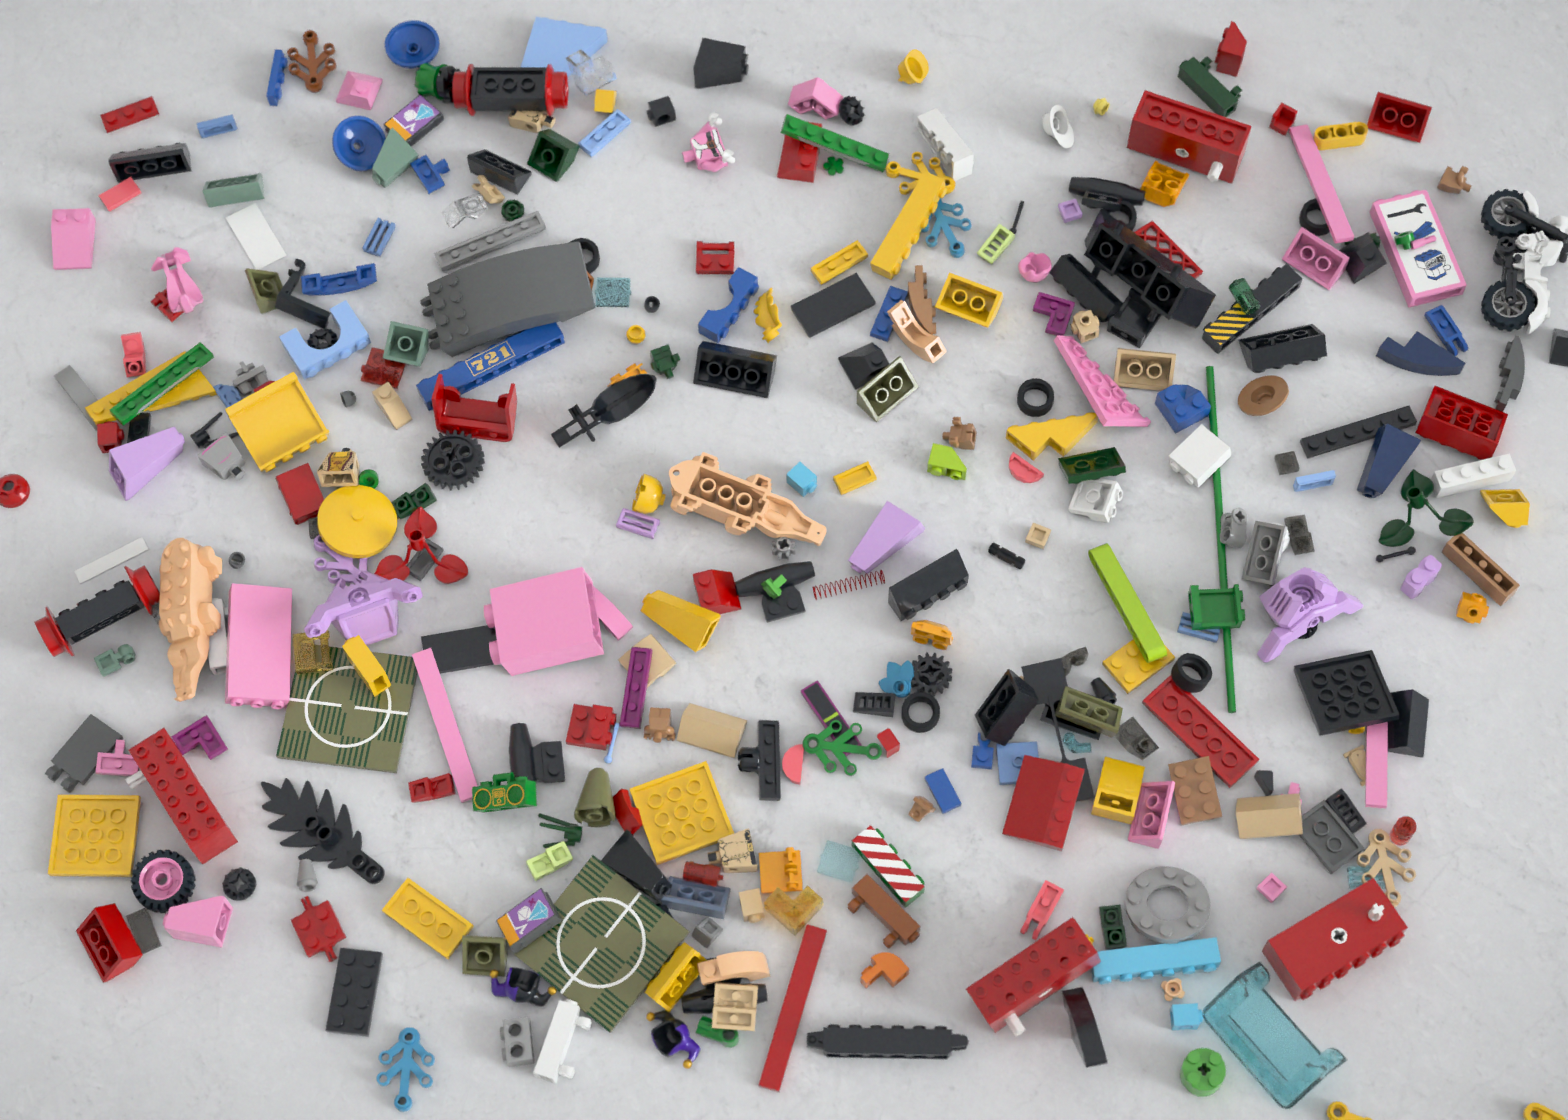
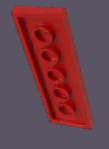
M1172 675L1143 699L1142 704L1198 758L1209 756L1212 771L1229 788L1259 762L1260 759L1190 692L1178 687L1173 681Z

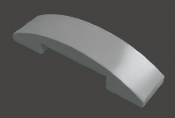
M69 365L54 375V377L97 431V425L87 414L85 407L98 400Z

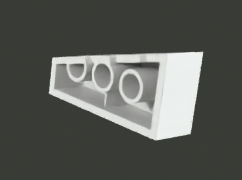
M935 108L917 116L918 130L935 156L940 159V164L947 175L953 178L954 181H957L972 174L974 153L949 124L944 114Z

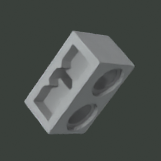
M529 1017L503 1020V1027H500L501 1040H505V1048H502L503 1061H507L509 1067L535 1064ZM513 1028H521L519 1035H510ZM515 1049H523L521 1056H512Z

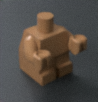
M1447 166L1437 188L1448 193L1459 194L1461 190L1469 192L1472 185L1465 183L1467 178L1464 177L1468 168L1462 166L1459 172L1456 173L1452 171L1451 167Z
M953 417L952 424L954 426H951L950 432H943V440H949V444L954 448L974 450L977 435L974 424L968 423L963 425L961 417Z
M650 707L649 725L644 727V739L649 738L650 740L653 737V741L656 743H660L662 738H667L668 741L670 739L672 741L675 740L676 733L674 728L671 727V709Z

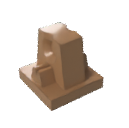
M915 796L913 799L915 803L909 815L915 821L920 822L928 813L934 812L936 808L926 798Z

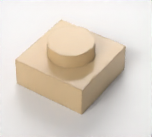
M1033 523L1025 542L1044 549L1051 529Z

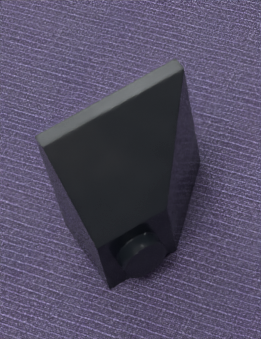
M1369 232L1339 250L1349 257L1345 270L1354 284L1387 264Z
M874 343L867 344L838 357L855 390L863 387L889 365L882 349Z

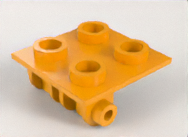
M787 847L786 851L759 853L761 893L803 891L800 850Z

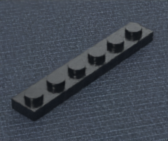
M1405 406L1302 438L1300 443L1308 459L1373 439L1378 428L1385 424L1402 430L1415 426L1417 420L1410 406Z

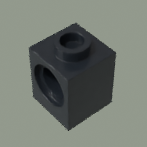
M669 95L648 102L649 110L646 113L649 121L653 120L655 127L676 120L675 109Z

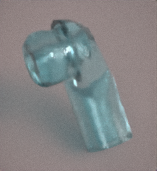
M1071 732L1064 735L1063 744L1072 753H1091L1090 742L1079 743Z

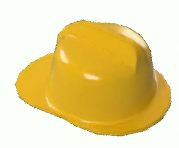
M917 49L911 50L898 65L899 82L904 81L907 84L921 83L929 71L928 62L925 56Z

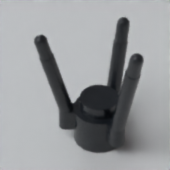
M219 412L201 429L190 435L198 448L202 446L207 448L215 441L208 442L210 436L205 430L222 416V412ZM238 432L229 434L230 438L239 435Z

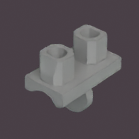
M243 361L240 362L242 368L235 372L238 376H242L233 380V385L244 396L251 393L253 389L249 384L250 381L255 379L259 386L268 382L266 368L264 365H261L249 372V370L255 368L253 362L245 365Z

